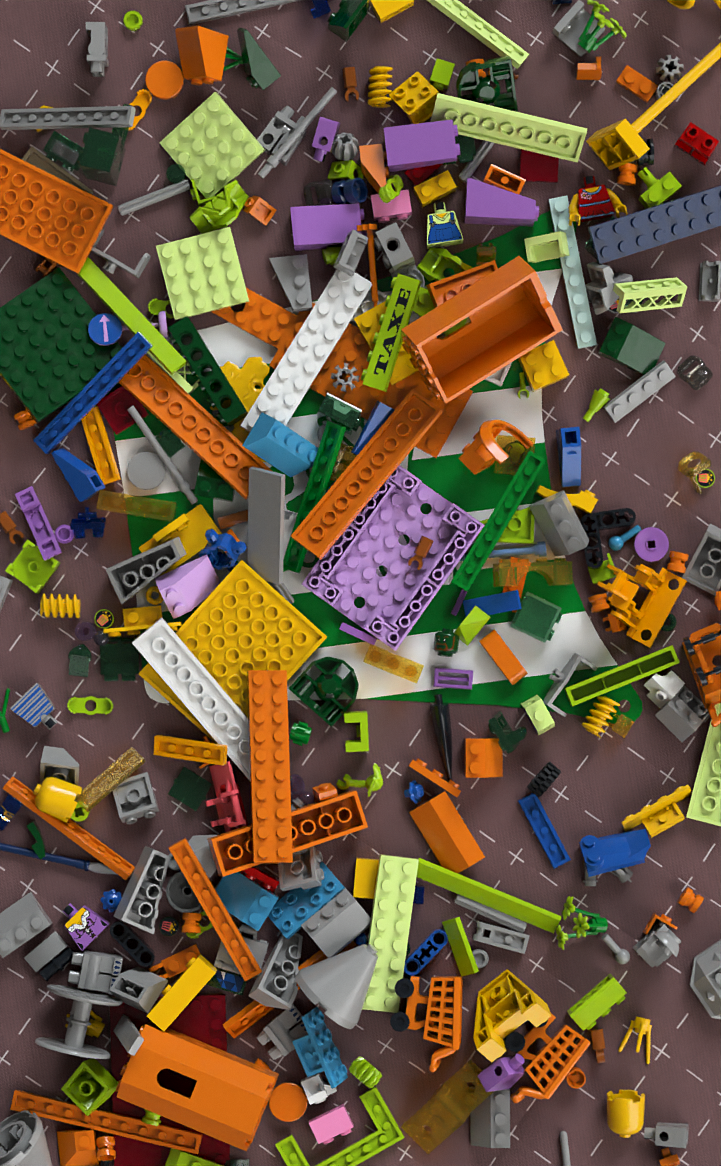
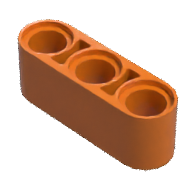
M495 630L479 641L512 685L528 674Z

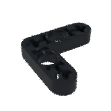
M623 508L590 513L581 518V525L585 532H588V526L584 525L587 522V518L595 522L592 524V531H597V533L590 532L587 534L588 538L592 536L598 541L594 547L587 545L584 548L586 563L589 568L599 569L603 565L599 531L633 525L636 515L632 509ZM626 512L633 516V518H630V522L620 519V524H616L617 518L615 514L619 513V517H624ZM604 516H612L614 519L613 523L605 525L602 521ZM599 549V552L595 551L596 558H600V561L597 562V565H593V562H589L592 559V552L587 553V550L594 551Z

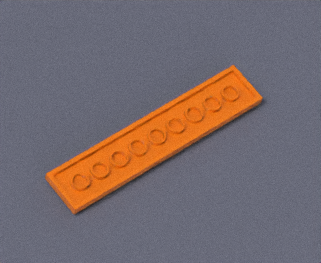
M146 354L119 381L128 392L245 500L248 499L249 468L257 467L272 471L256 455L243 447V443Z
M412 389L292 533V539L321 560L443 413L442 410Z
M248 670L253 864L292 863L287 670Z

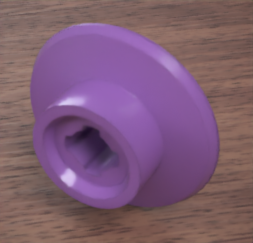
M648 527L637 534L634 546L639 557L653 562L662 559L666 555L669 541L662 530ZM654 541L655 548L649 549L647 542Z

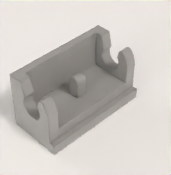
M354 229L348 232L333 267L353 276L369 238L356 232Z
M703 261V263H700L699 301L718 302L721 291V261Z

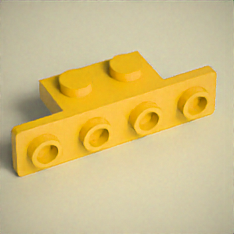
M689 785L680 786L672 794L660 797L656 803L644 806L635 815L627 816L621 822L625 832L643 823L649 835L653 838L683 821L685 817L676 803L692 795Z

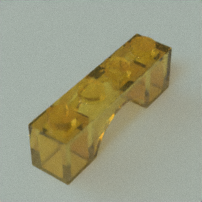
M538 558L536 562H529V559H517L518 563H511V559H499V563L493 564L494 587L518 586L522 576L529 571L541 574L546 579L548 586L573 584L572 561H566V558H554V562H547V558Z

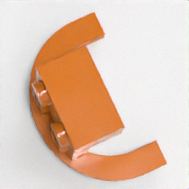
M488 420L480 426L479 431L473 437L474 441L462 449L463 454L459 459L474 475L490 467L495 461L499 464L505 462L509 455L495 441V438L502 430L513 435L526 449L533 447L534 443L515 426L502 420Z

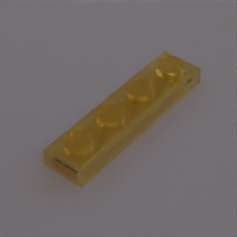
M131 747L81 791L80 795L77 794L75 800L89 812L146 762L145 759Z

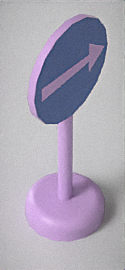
M160 311L158 313L159 323L151 324L155 328L159 327L160 334L164 338H168L165 311ZM108 313L95 316L88 326L90 338L95 343L103 346L114 344L120 339L122 331L129 330L126 326H122L121 321L116 316Z

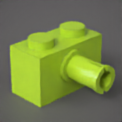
M647 167L637 174L648 186V190L638 199L645 208L666 202L682 187L670 171L660 180L656 179Z

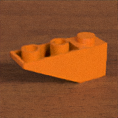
M382 144L359 146L361 172L379 194V188L384 187L387 184L386 178H389V169L384 167V163H387V153L383 151Z

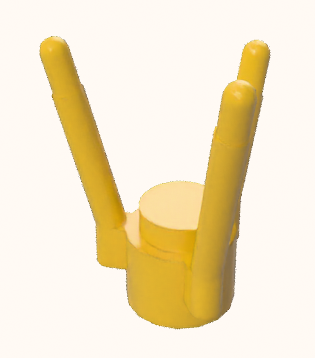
M91 1010L90 1015L95 1020L90 1019L91 1025L87 1026L86 1034L98 1038L105 1024L101 1022L102 1018Z
M637 1016L635 1021L631 1020L630 1027L618 1052L623 1050L635 1028L634 1032L639 1033L635 1051L639 1052L643 1034H646V1064H649L651 1020Z

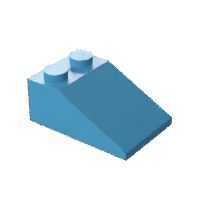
M240 872L224 876L216 888L228 912L259 931L279 898L278 895L245 877Z

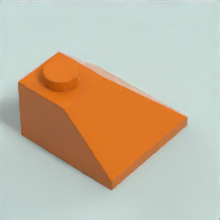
M80 1128L57 1131L60 1166H99L96 1154L98 1151V1147H96V1130Z

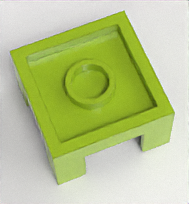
M27 539L22 546L23 549L13 563L9 564L5 571L39 594L61 562L54 557L44 561L38 546Z
M367 711L344 712L345 723L360 722V725L356 726L357 737H361V740H347L345 744L346 752L369 751Z

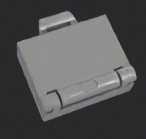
M242 924L239 931L240 933L244 932L253 935V938L243 936L260 968H262L269 943L265 940H257V930ZM221 941L214 967L240 974Z

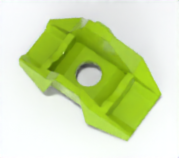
M234 180L224 186V191L220 192L217 198H214L203 207L199 206L189 218L201 234L227 227L237 219L249 196L241 188L238 181Z
M431 247L417 266V269L429 282L444 279L443 272L447 268L453 269L455 274L473 268L463 263L457 256L452 255L447 249Z

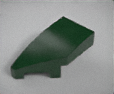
M33 821L27 825V828L37 841L31 847L41 860L46 854L45 842L37 823Z

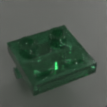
M501 711L493 714L488 720L490 731L493 734L496 733L499 738V746L503 751L506 750L508 754L514 751L520 744V741L527 735L526 727H519L512 731Z

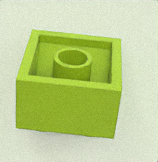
M91 1058L81 1063L61 1090L86 1116H89L115 1092L118 1082L96 1059Z

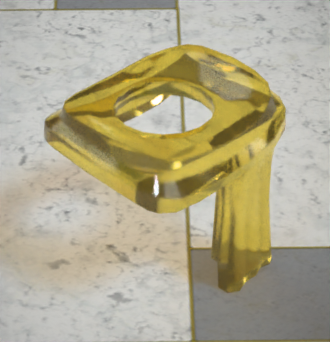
M694 451L679 461L678 469L690 479L697 493H703L694 477L709 468L711 461L702 453ZM692 460H701L700 464L696 467H688L689 462Z

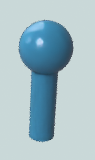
M637 525L621 536H612L608 542L609 547L614 551L622 549L624 542L637 535L642 530L641 527Z

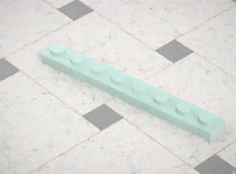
M568 196L548 199L554 232L561 231L566 233L570 256L560 257V263L577 348L596 346L597 342L573 222L572 226H569Z

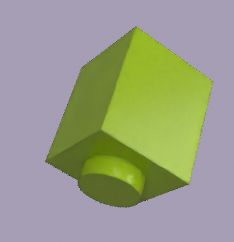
M437 58L430 78V84L437 90H448L455 64Z

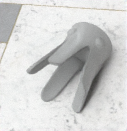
M627 867L614 870V872L610 871V873L619 878L621 883L627 880L630 883L632 882L629 878L633 875V872Z

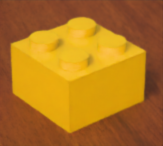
M554 340L538 346L518 358L532 392L569 376Z

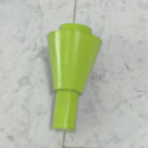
M601 388L594 390L589 409L583 417L584 420L589 422L595 412H598L611 400L608 397V392Z

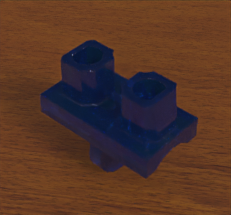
M85 507V513H78V519H71L70 528L73 530L76 539L86 537L85 529H92L93 537L95 538L103 537L106 517L97 518V512H90V508Z

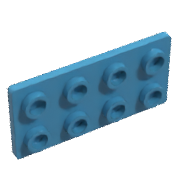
M323 862L320 863V868L323 869L325 876L321 880L322 886L305 890L301 887L291 889L275 903L268 915L287 939H290L302 928L301 925L345 888Z
M315 1007L301 1017L308 1035L297 1038L292 1042L307 1077L324 1071L331 1088H335L348 1078L347 1068L341 1062L339 1050L332 1041V1034L326 1027L323 1013L318 1007Z

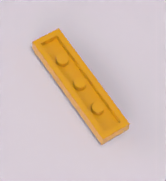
M94 407L81 422L97 473L104 485L119 481L121 478L99 407Z
M156 735L154 736L153 755L224 766L227 764L228 745Z

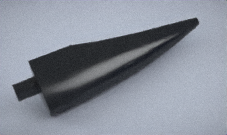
M442 694L434 695L435 704L430 705L432 723L447 779L450 780L452 779V729L449 702L443 703Z

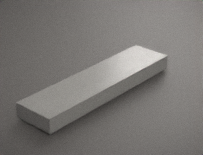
M123 1014L113 1031L126 1051L134 1056L143 1043L144 1038L131 1019Z

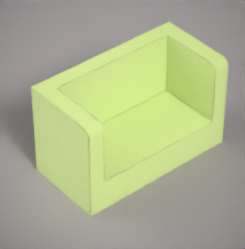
M559 231L524 239L528 262L536 263L570 256L567 236L564 232Z

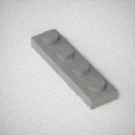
M663 360L604 405L603 408L612 421L616 423L676 376Z

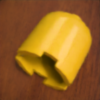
M47 777L41 785L37 783L33 794L36 795V807L40 811L67 823L68 818H71L78 802L75 799L78 794H81L82 787L56 777Z
M619 1090V1094H613L612 1091L607 1092V1124L611 1131L619 1134V1137L629 1138L632 1134H636L643 1128L645 1094L642 1093L640 1096L638 1091Z

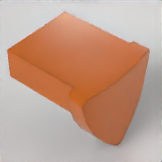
M595 56V63H577L576 80L601 79V56Z

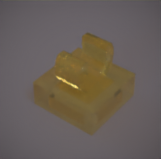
M479 243L476 254L477 265L493 260L496 262V246L490 243L489 247H482V243Z
M614 714L613 716L617 718V722L615 724L608 723L609 727L616 734L625 738L634 721L623 714L620 716Z

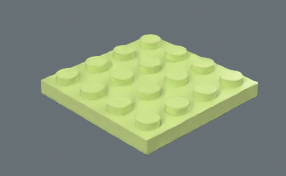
M214 92L160 142L190 180L194 179L196 187L205 198L216 196L224 189V186L234 180L266 151L217 92Z
M230 227L156 246L175 321L186 316L192 317L249 302Z

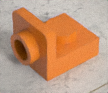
M254 195L247 199L243 209L245 213L250 214L265 226L277 211L262 198Z

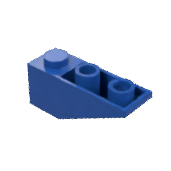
M560 428L556 430L561 486H581L580 428Z
M61 448L51 453L79 502L92 498L106 488L97 471L66 449Z

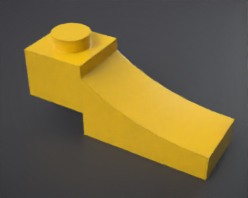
M541 485L535 492V494L544 499L558 493ZM581 490L578 494H566L572 507L575 506L587 514L592 512L598 499L594 498L595 494L588 490Z

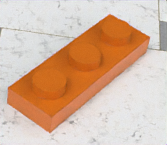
M419 758L416 761L412 759L408 766L455 797L459 796L461 790L458 788L460 785L451 779L449 782L442 779L443 774L435 769L433 771L426 768L428 764Z

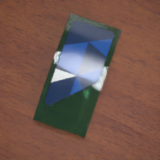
M217 968L216 973L206 985L243 995L247 981H244L240 974Z

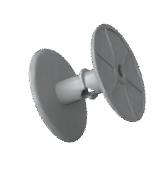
M47 985L48 991L73 999L70 1017L66 1019L68 1027L65 1039L39 1037L35 1039V1043L44 1048L65 1054L94 1059H109L110 1054L106 1050L85 1044L87 1026L91 1025L89 1017L92 1004L119 1006L122 1004V1000L87 989L64 985Z

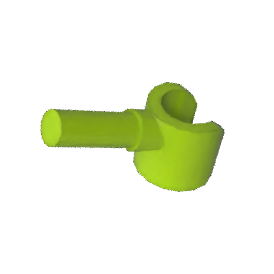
M524 372L519 373L520 389L517 395L520 398V392L526 391L528 398L529 391L525 386Z

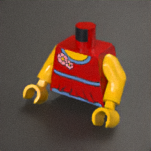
M594 176L583 178L585 188L578 189L577 194L573 195L568 207L569 226H572L573 221L578 222V226H580L581 222L613 217L615 211L617 218L620 217L619 213L624 212L626 215L628 214L626 206L621 203L619 197L611 189L606 188L605 184L596 186Z

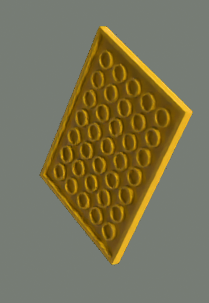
M242 559L175 632L248 719V670H287L288 681L327 638L320 629ZM148 662L138 674L212 741L218 744Z

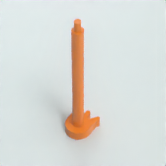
M377 224L356 225L357 231H367V237L369 238L367 244L370 282H372L371 296L375 307L378 301L373 231L377 230Z

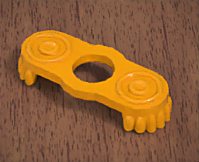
M146 89L139 90L134 101L128 105L133 107L139 106L142 109L141 114L134 116L133 127H122V129L127 131L133 130L145 116L146 109L152 101V95Z

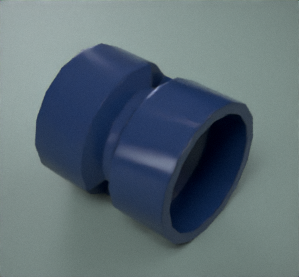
M354 178L335 182L331 193L337 205L356 204L366 200L368 189L363 179Z

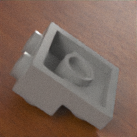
M148 772L111 783L122 823L133 824L137 822V818H152L156 815V812H159Z
M312 846L294 852L292 863H278L280 889L287 891L301 887L305 890L322 886L321 880L325 876L323 869L320 868V862L323 861L321 851Z

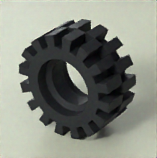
M549 761L532 779L527 788L539 798L560 775L561 771Z

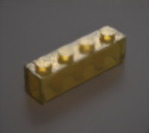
M104 490L99 491L97 509L100 511L173 522L175 520L177 508L176 502Z

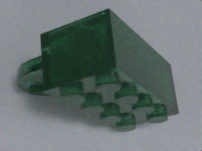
M89 127V131L85 132L83 137L84 150L80 151L78 156L79 165L87 179L113 186L117 185L126 151L125 142L129 127H114L112 133Z

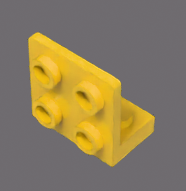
M416 72L392 91L389 96L407 114L412 124L424 123L432 116L439 91L419 72Z

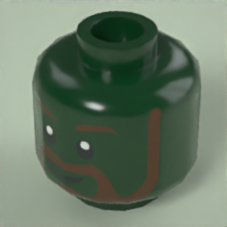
M442 628V632L435 634L433 650L437 652L438 656L452 657L453 654L458 652L459 636L453 633V629Z

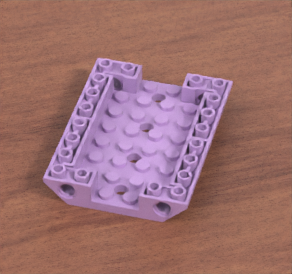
M399 465L324 557L317 561L302 585L396 651L485 525L454 503L452 504L422 483L419 478ZM429 504L432 508L431 512L423 514L420 510L421 505ZM401 535L409 537L410 541L405 546L398 542V538ZM421 536H424L434 542L426 558L422 559V568L417 570L419 566L418 561H413L411 566L408 565L409 559L415 556L414 551ZM379 566H385L387 568L386 576H378L376 569ZM357 597L364 598V607L357 608L354 605V600Z

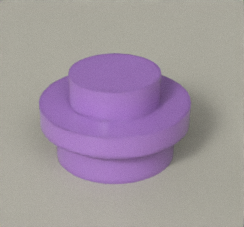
M66 524L57 527L55 531L57 541L63 544L71 542L74 538L72 527Z

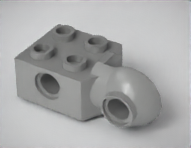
M395 222L375 232L374 245L378 252L382 251V261L386 269L390 268L389 272L392 278L397 277L399 273L422 281L420 287L424 288V276L417 269L414 257L397 223ZM394 245L397 247V250L390 251L387 247Z
M659 921L632 948L653 968L654 966L658 967L672 954L677 957L681 940L665 924Z

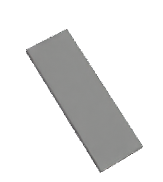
M251 467L249 468L247 565L265 581L280 585L283 583L285 474Z

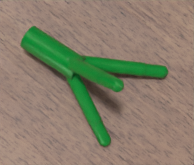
M227 47L226 51L230 54H226L225 57L237 61L225 66L223 71L243 64L242 56Z
M9 688L6 689L2 713L0 711V726L3 733L10 731L5 717L10 693Z

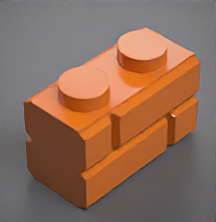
M491 164L483 182L520 195L526 179Z

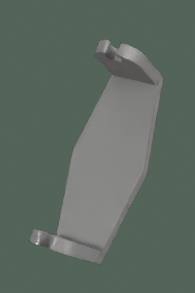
M102 228L91 252L106 260L102 268L113 274L116 267H119L139 278L150 260V254L145 253L135 270L95 248L104 233Z
M576 653L561 672L557 668L552 671L556 676L550 674L549 678L554 683L543 700L545 705L563 717H566L567 714L552 703L568 683L579 662L581 661L595 671L598 669Z

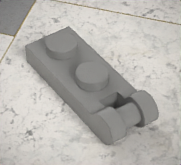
M477 921L476 927L478 928L476 934L473 935V940L525 954L530 935ZM485 929L490 930L489 938L483 936Z

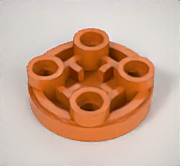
M158 61L146 73V86L149 92L158 99L176 98L183 88V73L171 61Z
M283 1082L276 1086L269 1099V1107L272 1114L277 1119L285 1122L299 1119L305 1113L308 1103L303 1088L292 1082Z

